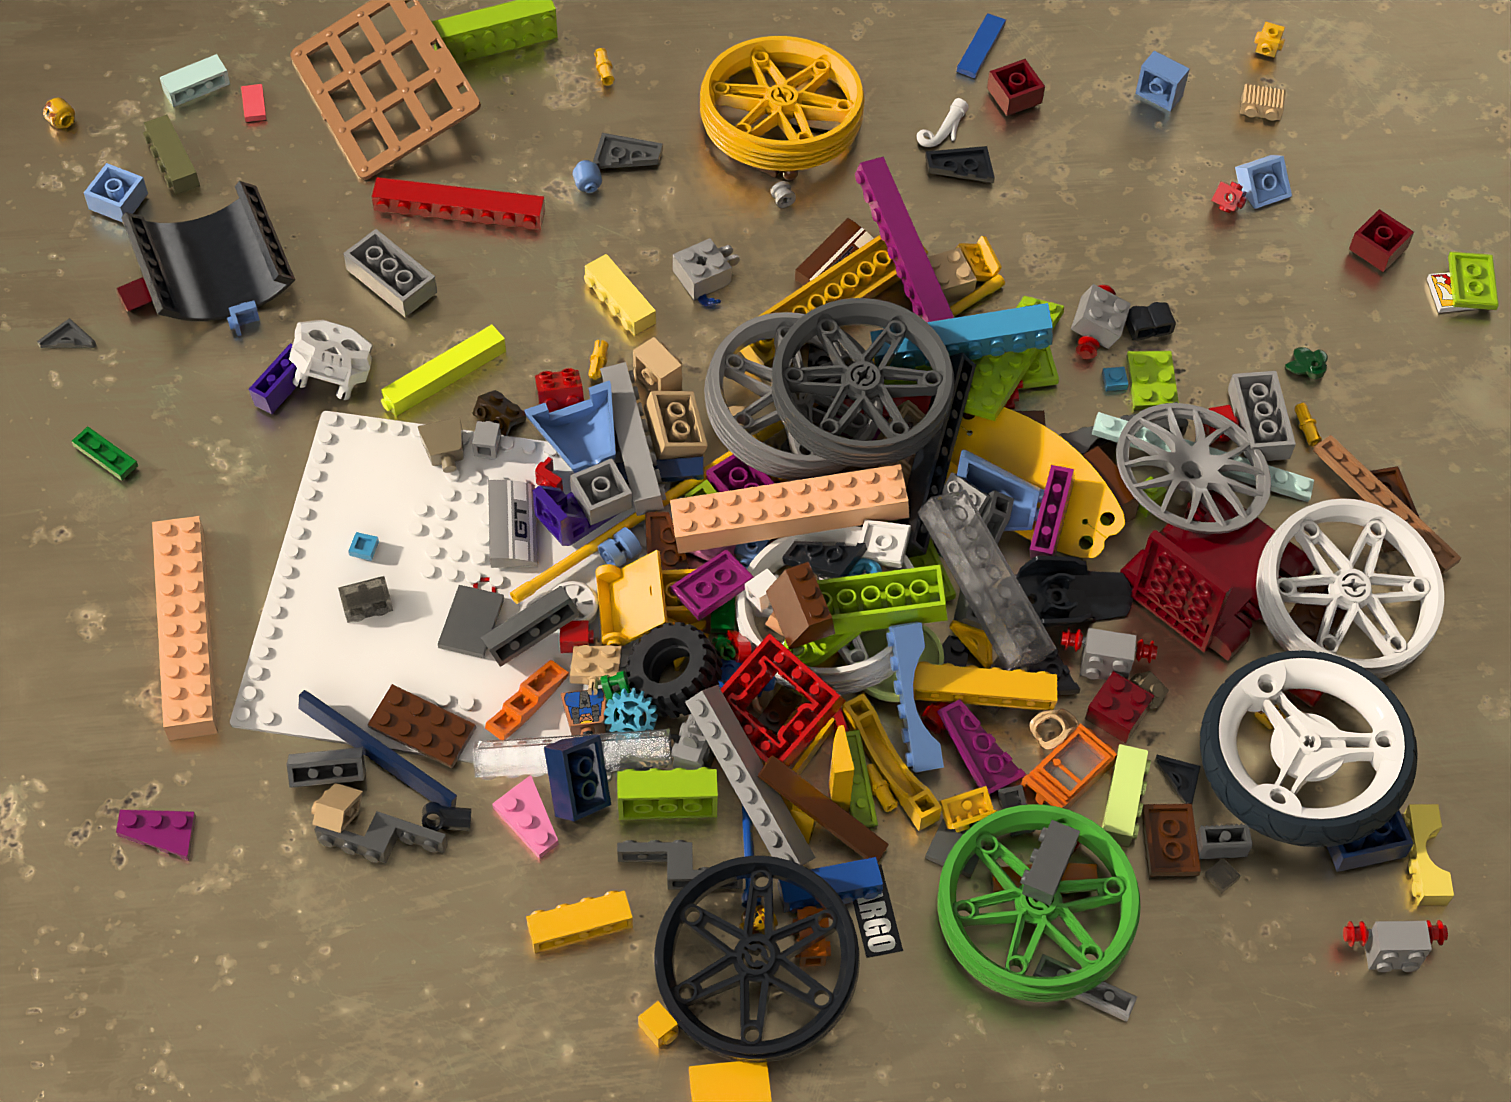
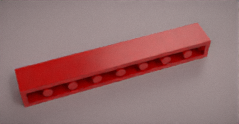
M379 177L376 178L372 193L374 211L400 213L403 215L409 214L446 220L452 219L541 230L545 214L544 196Z

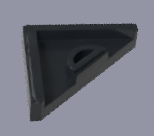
M1156 755V764L1183 803L1192 804L1201 766Z

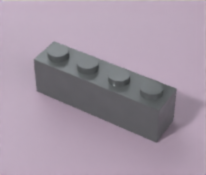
M559 586L482 636L481 639L501 667L581 614L563 587Z

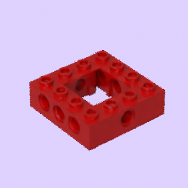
M770 633L720 689L757 755L765 762L773 755L788 767L846 702L839 693ZM777 672L794 686L799 693L812 702V704L804 703L799 706L796 715L786 726L783 725L778 731V738L746 710L748 705Z

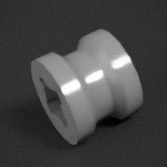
M787 181L778 182L771 188V195L776 199L775 202L779 208H786L795 202L796 195L791 191V186Z

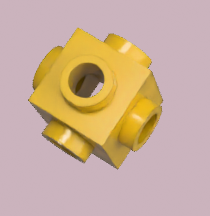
M1265 22L1262 32L1258 31L1254 43L1257 44L1255 52L1275 58L1277 50L1281 51L1285 39L1282 38L1285 27Z

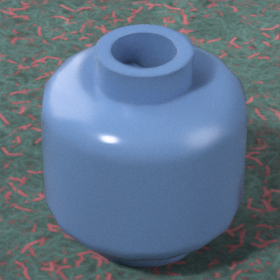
M589 160L577 163L572 173L576 187L582 192H595L602 184V176L598 165Z

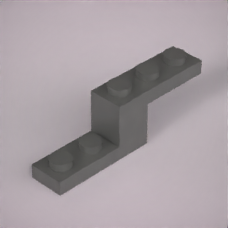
M376 811L365 836L346 830L339 833L316 826L314 829L317 840L322 845L339 847L351 855H355V853L363 855L367 860L374 863L378 861L387 863L398 838L409 845L413 843L421 845L429 852L438 851L444 853L448 845L446 834Z
M626 840L623 843H617L618 862H667L668 889H682L693 878L709 868L702 867L698 870H693L692 842L685 840H675L673 842H662L660 840L637 842ZM743 879L730 882L717 889H743Z

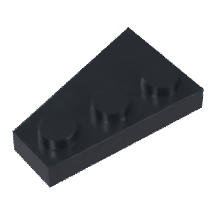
M987 146L926 151L925 159L929 173L994 183L995 177Z

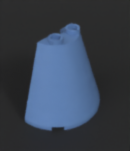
M610 380L589 387V400L549 413L546 403L524 410L530 422L574 473L611 458L614 461L616 457Z
M962 449L957 476L964 478L986 494L995 490L1014 498L1010 520L1004 531L1032 530L1033 522L1037 521L1040 510L1037 507V502H1042L1045 490ZM948 525L947 532L959 533Z

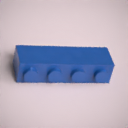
M876 857L810 869L823 878L836 891L844 904L851 903L854 899L859 898L873 899L882 894L883 882ZM778 880V890L784 913L791 912L795 914L798 912V909L808 906H814L817 909L823 908L814 897L803 889L791 883Z

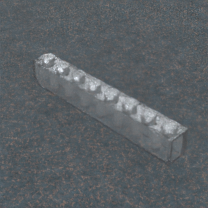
M670 729L477 741L472 749L475 778L482 777L484 780H491L497 776L517 778L525 774H531L533 777L543 776L545 773H548L544 746L561 739L600 735L606 772H614L618 768L640 770L643 767L649 766L662 769L672 763Z

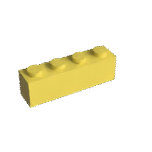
M607 254L585 265V282L589 287H593L596 290L601 301H605L608 304L611 313L621 319V323L626 330L629 329L635 336L656 324V310Z

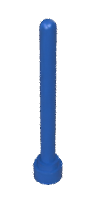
M742 804L744 857L754 856L753 823ZM745 878L746 889L741 894V902L744 908H747L751 878ZM761 897L757 898L756 906L762 905Z

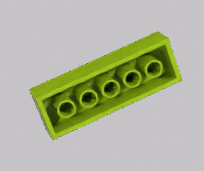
M515 0L431 21L456 63L558 38L556 8L552 0ZM438 42L434 44L436 51L441 48Z
M941 565L817 580L833 619L834 635L855 631L889 628V626L912 622L924 624L948 621Z

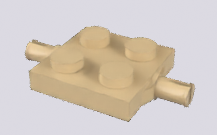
M598 636L595 637L594 646H574L570 669V683L589 685L588 694L592 695V692H594V695H597L598 685H601V676H614L617 672H620L621 646H603L601 636L599 641Z

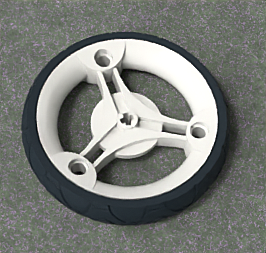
M1306 650L1279 652L1267 657H1261L1239 668L1225 680V683L1220 685L1213 695L1204 713L1200 731L1202 764L1206 777L1219 800L1234 816L1244 824H1247L1251 829L1276 841L1291 845L1331 847L1357 841L1375 832L1374 830H1378L1385 825L1402 807L1409 795L1408 793L1412 789L1417 771L1418 751L1414 728L1405 708L1396 695L1384 682L1364 667L1340 656L1324 652L1317 653L1316 651ZM1288 689H1311L1336 696L1354 707L1369 723L1373 733L1341 731L1324 717L1302 713L1286 698L1282 691ZM1277 704L1287 718L1284 719L1274 705ZM1247 711H1263L1275 729L1271 738L1270 749L1275 763L1281 769L1275 784L1258 785L1255 783L1240 760L1237 750V733L1240 722ZM1346 747H1367V748H1346ZM1370 761L1372 767L1377 771L1370 786L1361 795L1344 804L1327 808L1302 807L1300 801L1295 796L1307 781L1314 782L1327 779L1334 775L1343 763ZM1287 775L1297 779L1291 791L1281 786Z

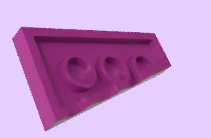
M960 699L937 711L978 788L987 786L990 795L1027 775L1012 762V757L996 744V739L980 726L981 722Z

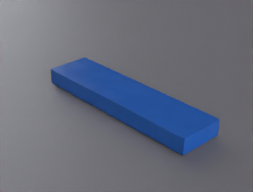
M987 13L958 64L956 72L976 78L1004 28L1006 19Z

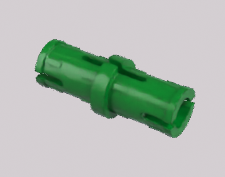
M720 634L717 635V639L713 637L712 644L717 649L719 656L724 660H730V656L734 658L736 651L733 648V644H730L731 641Z

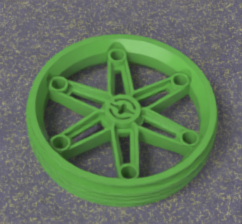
M1038 804L1019 805L997 811L983 818L964 833L953 846L944 863L937 896L938 916L943 935L961 965L974 978L990 989L1008 997L1031 1002H1052L1069 999L1093 989L1111 976L1124 961L1131 948L1137 932L1141 909L1140 892L1135 873L1126 854L1114 838L1102 827L1081 814L1056 806ZM1051 820L1079 830L1078 842L1091 850L1103 862L1112 877L1061 881L1050 906L1023 895L1024 885L1022 884L1018 888L996 862L998 858H1001L1021 877L1025 869L1030 871L1029 867L996 839L997 837L1022 830H1042L1043 827L1048 828ZM988 845L992 847L993 850H984L982 846ZM976 853L1004 890L956 902V889L959 877L967 862ZM1107 888H1115L1118 893H1111ZM1096 890L1098 893L1097 896L1063 903L1061 893ZM1014 901L1016 911L979 913V908ZM1120 902L1121 910L1118 931L1109 947L1103 953L1073 913ZM963 910L967 911L970 915L961 916L958 912ZM1059 916L1082 945L1077 947L1051 922ZM1027 921L1037 925L1024 956L1017 954L1024 924ZM1016 923L1005 968L985 956L974 945L963 927ZM1043 933L1082 967V969L1054 977L1025 975ZM1092 954L1097 959L1092 961L1087 959L1085 955ZM1018 966L1022 971L1013 972L1009 967Z

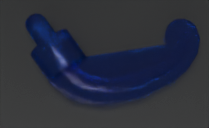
M706 294L697 298L699 303L705 307H713L721 303L720 299L708 298Z

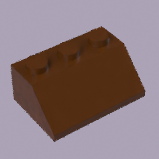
M809 562L786 569L766 590L789 650L835 634L832 616Z

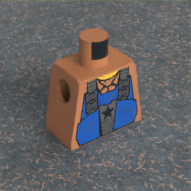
M603 688L598 689L597 695H594V692H592V695H589L588 690L561 693L572 737L606 733L607 724H605V720L608 716L604 715V711L608 707L606 706L607 700Z

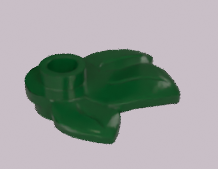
M1298 347L1294 349L1295 360L1285 364V368L1297 375L1307 374L1309 378L1319 379L1327 371L1326 362L1328 356L1321 349L1312 352L1306 347Z

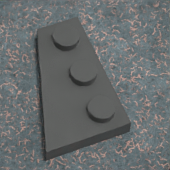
M602 133L593 162L598 165L599 169L658 165L663 151V143Z

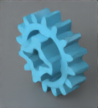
M624 688L621 691V696L615 692L612 697L613 700H608L606 704L608 708L604 711V715L608 716L605 724H612L609 731H618L617 738L626 735V740L629 741L631 736H634L638 741L641 734L647 737L649 730L654 729V722L658 717V714L654 713L657 706L650 705L652 697L645 699L644 691L638 695L635 688H632L631 693H627ZM616 707L618 708L617 712L620 714L618 718H616L615 714ZM644 711L646 712L647 716L646 721H644V717L642 715Z

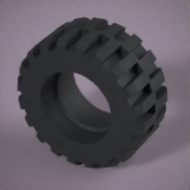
M675 622V625L666 623L661 628L657 626L651 629V633L648 635L644 634L640 638L641 642L634 645L632 648L633 654L629 655L627 661L630 666L626 667V674L631 689L635 688L636 694L639 695L640 692L644 691L645 699L652 697L650 705L657 706L654 713L661 717H668L669 715L670 718H678L680 714L684 716L691 714L685 703L687 700L702 690L716 685L719 686L718 679L722 678V660L717 649L705 634L691 624L685 625L684 622ZM681 657H690L687 668L678 678L667 683H659L661 673L669 663Z

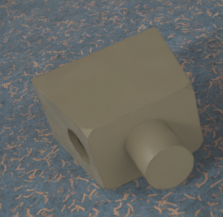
M460 417L418 426L421 442L432 466L442 465L443 472H454L457 469L455 462L464 459L463 429Z

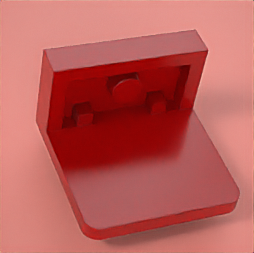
M566 368L561 372L543 371L535 375L539 405L546 403L549 413L584 401L579 370Z

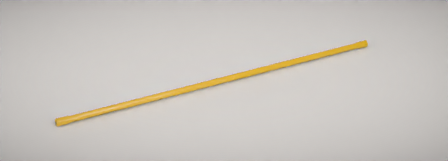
M999 274L994 276L980 288L950 306L953 316H957L982 298L1005 285L1004 278ZM814 403L812 407L816 408L819 405ZM780 420L766 426L754 434L753 437L763 443L784 429L785 426ZM728 451L705 466L704 480L687 479L665 492L666 500H662L663 507L668 505L670 500L679 498L705 481L706 471L733 455V453ZM635 512L537 577L511 591V598L516 604L527 599L538 589L598 551L599 544L608 538L613 539V535L622 528L626 527L630 530L645 520V514L637 516Z

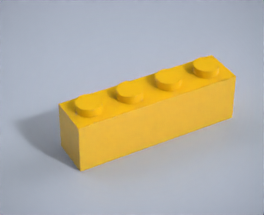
M625 890L620 892L610 891L598 898L587 897L579 903L571 905L565 903L558 905L555 909L548 911L538 910L526 916L535 953L633 928V917Z

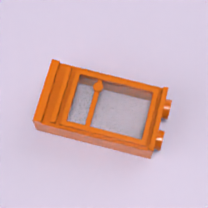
M1080 723L1063 743L1058 745L1022 779L1023 791L1028 787L1033 789L1037 793L1035 800L1039 805L1048 802L1051 806L1069 809L1114 765L1117 753H1115L1112 746L1103 743L1093 730L1084 727Z

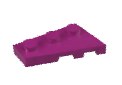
M120 810L116 833L118 837L144 846L149 845L158 848L161 852L172 853L180 856L181 859L189 861L196 815L192 811Z

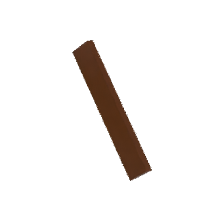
M773 755L769 757L758 774V778L864 859L876 857L877 863L879 862L889 845L886 841Z

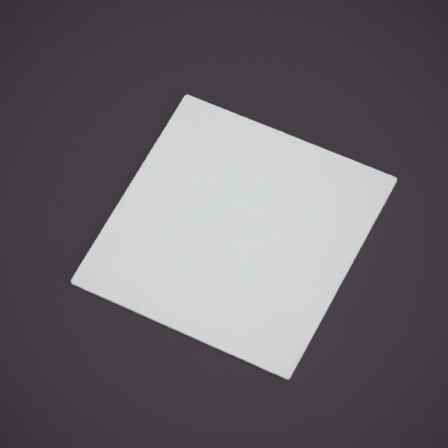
M323 411L230 719L231 726L233 728L348 744L298 709L299 694L303 690H307L391 750L423 755L370 729L367 725L393 684L476 725V730L457 761L548 774L544 746L561 739L575 738L572 737L561 693L588 690L589 686L586 684L570 683L573 653L560 652V629L501 667L488 648L484 658L440 649L437 644L458 585L473 588V585L478 583V589L492 592V587L497 588L496 593L504 595V602L494 628L538 601L564 582H582L591 587L598 598L596 569L606 565L599 551H596L556 577L519 604L513 601L510 592L537 577L635 513L633 498V508L618 514L571 546H562L536 517L538 566L491 568L488 480L520 481L533 484L537 488L539 485L536 484L535 469L540 462H544L550 457L553 459L554 466L552 473L562 478L563 492L566 495L572 492L570 475L575 473L548 441L501 435L496 459L474 456L472 446L475 431L463 430L464 459L455 462L457 469L454 472L445 473L443 472L442 465L432 466L421 442L418 426L425 424ZM615 451L614 463L623 462L621 452ZM671 482L658 483V486H663L664 491L667 492L670 490ZM645 520L630 529L638 539L642 552L632 559L626 558V563L619 567L620 569L646 556ZM356 532L378 537L379 543L372 561L349 556L348 550ZM481 577H490V582H480ZM599 608L597 617L589 625V630L594 629V639L598 636V641L601 636ZM640 638L621 647L620 671L624 670L626 672V667L630 666L627 663L629 655L633 654L632 648L636 643L639 644ZM548 661H554L569 672L568 677L550 698L504 742L485 729L486 722L502 710L503 703L519 691L520 684ZM619 684L612 686L614 692L620 690ZM607 724L606 733L599 734L608 782L611 780L615 759L609 758L608 752L615 743L619 742V738H617L618 731H609L612 724Z

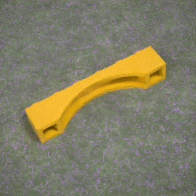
M864 693L845 702L842 712L850 731L860 730L863 750L871 762L876 765L882 778L887 780L890 790L917 830L920 831L939 821L942 810L941 805L930 789L922 784L902 761L890 742L877 712Z

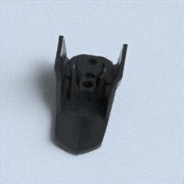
M1036 556L1020 567L1017 574L1003 579L997 589L999 614L1007 622L1026 627L1063 626L1126 616L1133 602L1131 597L1132 588L1123 573L1089 571L1087 561H1082L1076 557ZM1032 597L1034 604L1029 603L1027 598ZM1005 598H1010L1014 602L1008 605L1005 602Z

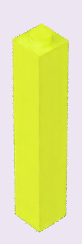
M493 325L488 326L381 389L383 397L381 403L387 411L390 410L397 417L505 353V338Z

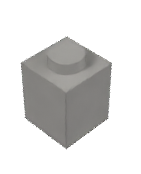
M477 421L472 442L474 456L497 458L501 438L499 423Z

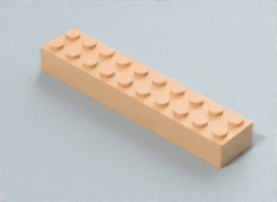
M901 464L670 500L678 554L859 526L864 524L865 519L885 522L909 518V502Z
M199 516L152 522L163 727L168 740L218 734L204 529Z

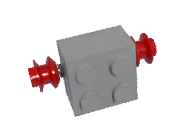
M1093 284L1081 296L1071 330L1083 336L1079 338V345L1076 347V353L1083 359L1095 358L1100 345L1109 349L1121 337L1131 303L1116 296L1115 290L1109 285L1097 286Z
M1068 627L1067 631L1062 632L1061 645L1065 646V651L1070 646L1074 647L1075 652H1077L1081 645L1084 646L1080 676H1085L1089 679L1107 680L1114 671L1128 680L1134 662V655L1138 662L1142 658H1146L1148 664L1151 663V659L1156 660L1158 646L1154 645V640L1150 644H1144L1143 639H1140L1136 645V635L1089 628L1087 636L1083 637L1080 629L1073 633L1070 627Z
M1430 920L1376 921L1372 929H1368L1363 921H1360L1358 926H1354L1352 921H1349L1347 926L1343 928V937L1350 947H1353L1355 942H1359L1362 947L1365 946L1369 970L1377 969L1378 972H1389L1392 969H1402L1404 972H1412L1419 969L1432 950L1431 945L1433 941H1437L1440 946L1443 945L1444 940L1448 939V929L1441 920H1438L1436 925H1432Z

